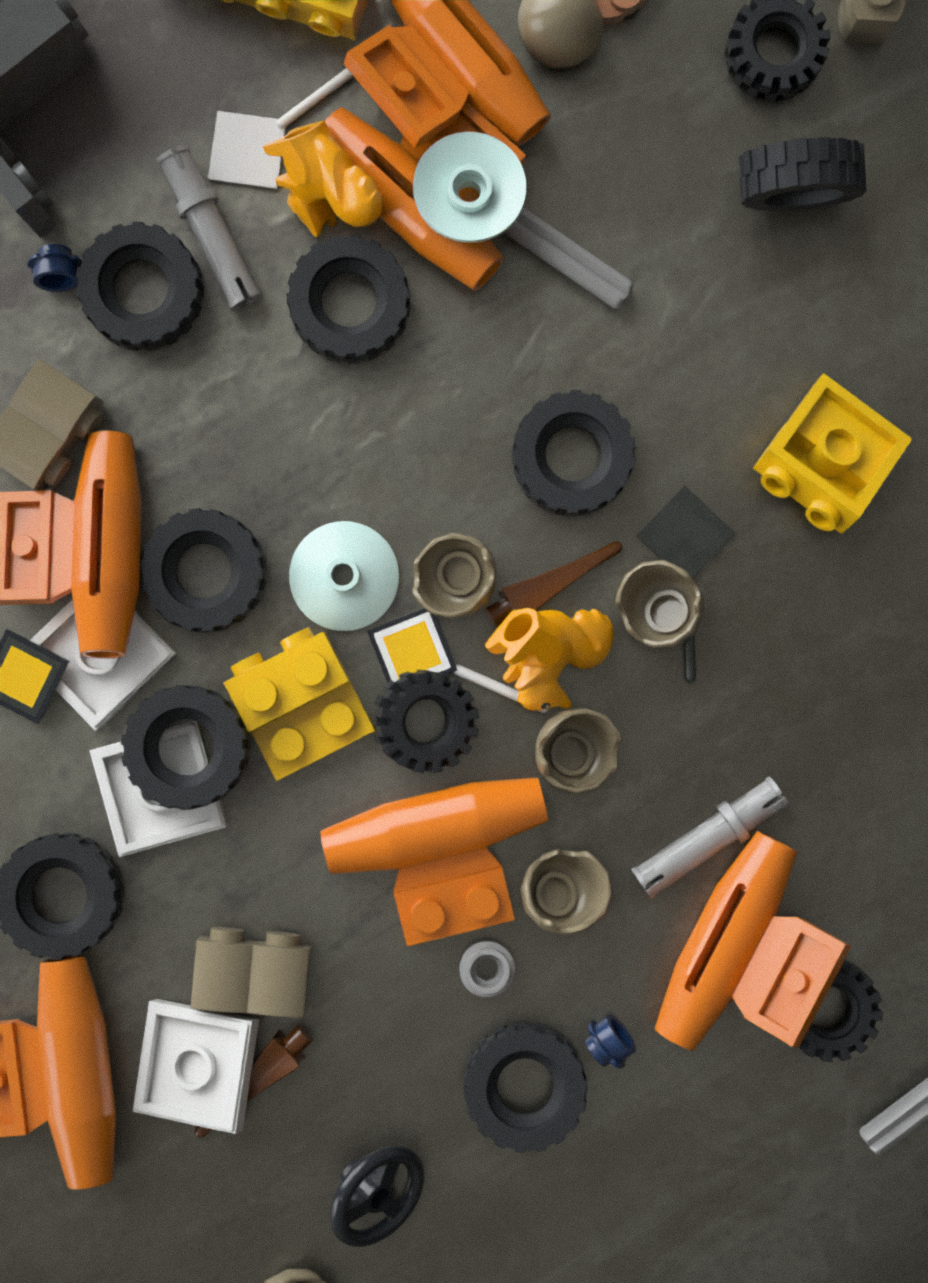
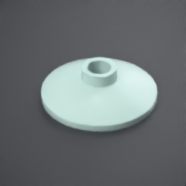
M460 132L440 139L423 154L414 174L413 195L421 217L435 232L453 241L477 243L499 236L516 221L526 197V177L518 157L505 143L484 133ZM466 187L476 189L480 196L473 202H466L460 198L459 192Z
M340 521L323 525L309 533L302 540L291 560L289 583L296 604L310 620L327 629L353 631L371 625L390 608L398 590L399 568L392 548L379 533L363 524ZM339 565L350 566L354 573L352 581L344 586L336 584L333 580V571Z

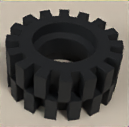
M751 0L749 6L744 4L732 24L725 44V54L729 55L726 66L728 72L732 70L736 72L733 81L739 88L745 83L750 87L747 92L748 95L756 98L758 92L766 94L765 101L774 102L777 95H782L783 101L792 99L796 91L799 90L800 93H803L809 88L827 59L830 48L826 47L831 39L830 29L823 30L827 20L823 12L821 11L817 15L812 12L816 4L815 2L806 0L804 4H801L796 0ZM772 27L786 29L794 36L797 42V56L791 62L784 65H773L766 62L758 53L756 46L757 37L761 32Z
M417 670L414 673L407 671L400 674V679L396 682L390 680L384 686L387 690L383 697L378 695L374 703L378 706L377 714H372V724L376 725L377 732L373 734L376 742L384 748L382 751L399 765L419 773H424V771L439 773L443 772L442 767L446 765L453 768L459 764L460 761L457 757L461 753L469 754L473 747L468 745L471 736L477 738L479 728L474 727V719H479L478 709L471 705V701L474 700L471 693L461 687L463 684L456 679L429 670ZM421 700L437 702L445 716L442 732L437 738L429 742L413 740L405 726L407 712L415 703Z
M844 960L831 987L839 988L845 993L849 1003L848 1014L840 1025L830 1029L820 1028L811 1023L803 1041L798 1047L804 1054L811 1058L814 1056L819 1057L823 1062H832V1058L836 1057L841 1061L852 1059L851 1052L857 1050L861 1054L868 1048L864 1043L869 1037L874 1040L877 1037L879 1031L875 1028L876 1021L882 1022L883 1011L878 1008V1003L882 1002L880 992L873 987L875 983L860 968Z

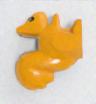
M325 120L294 128L284 137L263 146L264 152L267 155L283 157L287 173L277 177L275 180L276 184L290 191L287 198L290 210L307 226L314 237L321 235L324 223L330 227H335L337 224L336 216L355 228L369 226L378 219L382 212V193L371 176H367L360 167L354 166L344 150L338 145Z
M524 608L512 610L485 643V647L492 654L506 653L504 660L510 666L503 675V680L508 684L517 680L514 687L518 690L517 701L521 707L533 711L557 706L567 709L572 704L557 680L568 663L577 669H592L602 664L613 647L615 639L614 628L609 617L594 608L590 611L581 609L576 612L573 618L561 611L543 610L537 612L534 609Z

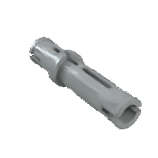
M179 145L175 148L178 153L174 156L170 149L161 154L156 161L159 167L162 168L178 200L175 209L181 219H187L229 303L230 310L240 309L243 307V301L249 305L258 300L262 293L257 288L216 206L219 198L214 188H207L190 154L191 151L188 145Z
M768 776L764 782L731 804L724 801L716 806L719 811L718 813L631 870L649 897L653 899L656 897V894L736 840L743 843L751 838L748 832L782 809L788 808L790 804L786 797L781 795L782 791L774 780Z

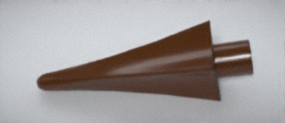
M613 541L571 563L502 588L498 592L502 599L485 608L488 618L496 628L512 610L530 608L537 611L574 581L620 553L623 549L622 544L619 541Z
M298 1024L287 1036L279 1029L252 1064L247 1102L301 1067L299 1062L306 1058L301 1052L314 1041L312 1035L305 1027ZM196 1126L194 1133L198 1138H202L213 1129Z

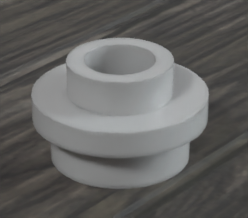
M477 942L471 945L461 958L459 967L460 977L464 986L477 996L494 997L500 995L509 988L514 979L515 964L513 957L503 945L497 942ZM489 958L497 963L498 970L494 976L484 978L478 974L476 967L482 959Z

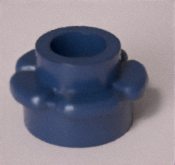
M61 244L44 245L39 248L38 253L28 259L27 266L32 268L33 283L36 287L51 292H62L71 290L78 285L76 273L77 267H81L82 259L77 255H73L69 247Z
M608 1015L598 1023L595 1020L589 1022L588 1030L591 1036L585 1042L593 1058L604 1067L610 1063L618 1069L625 1067L626 1058L636 1052L635 1042L626 1027L613 1015Z

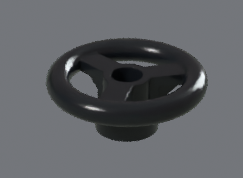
M386 1146L369 1153L365 1157L355 1159L343 1170L330 1209L331 1227L341 1242L352 1247L370 1246L390 1236L407 1220L419 1201L424 1185V1168L419 1156L405 1146ZM401 1163L407 1169L408 1180L403 1196L398 1202L393 1198L394 1188L392 1183ZM382 1211L387 1215L382 1221L366 1229L358 1230L349 1225L368 1212L378 1213Z

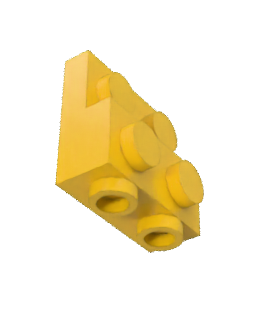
M823 373L813 384L789 420L778 431L753 469L762 475L761 484L769 493L780 498L791 496L807 508L806 517L812 525L823 531L835 529L840 534H843L861 517L912 438Z
M310 627L300 630L280 641L284 652L264 661L259 652L232 665L230 669L235 677L223 682L248 732L252 733L276 781L376 731L327 633L323 631L314 636Z

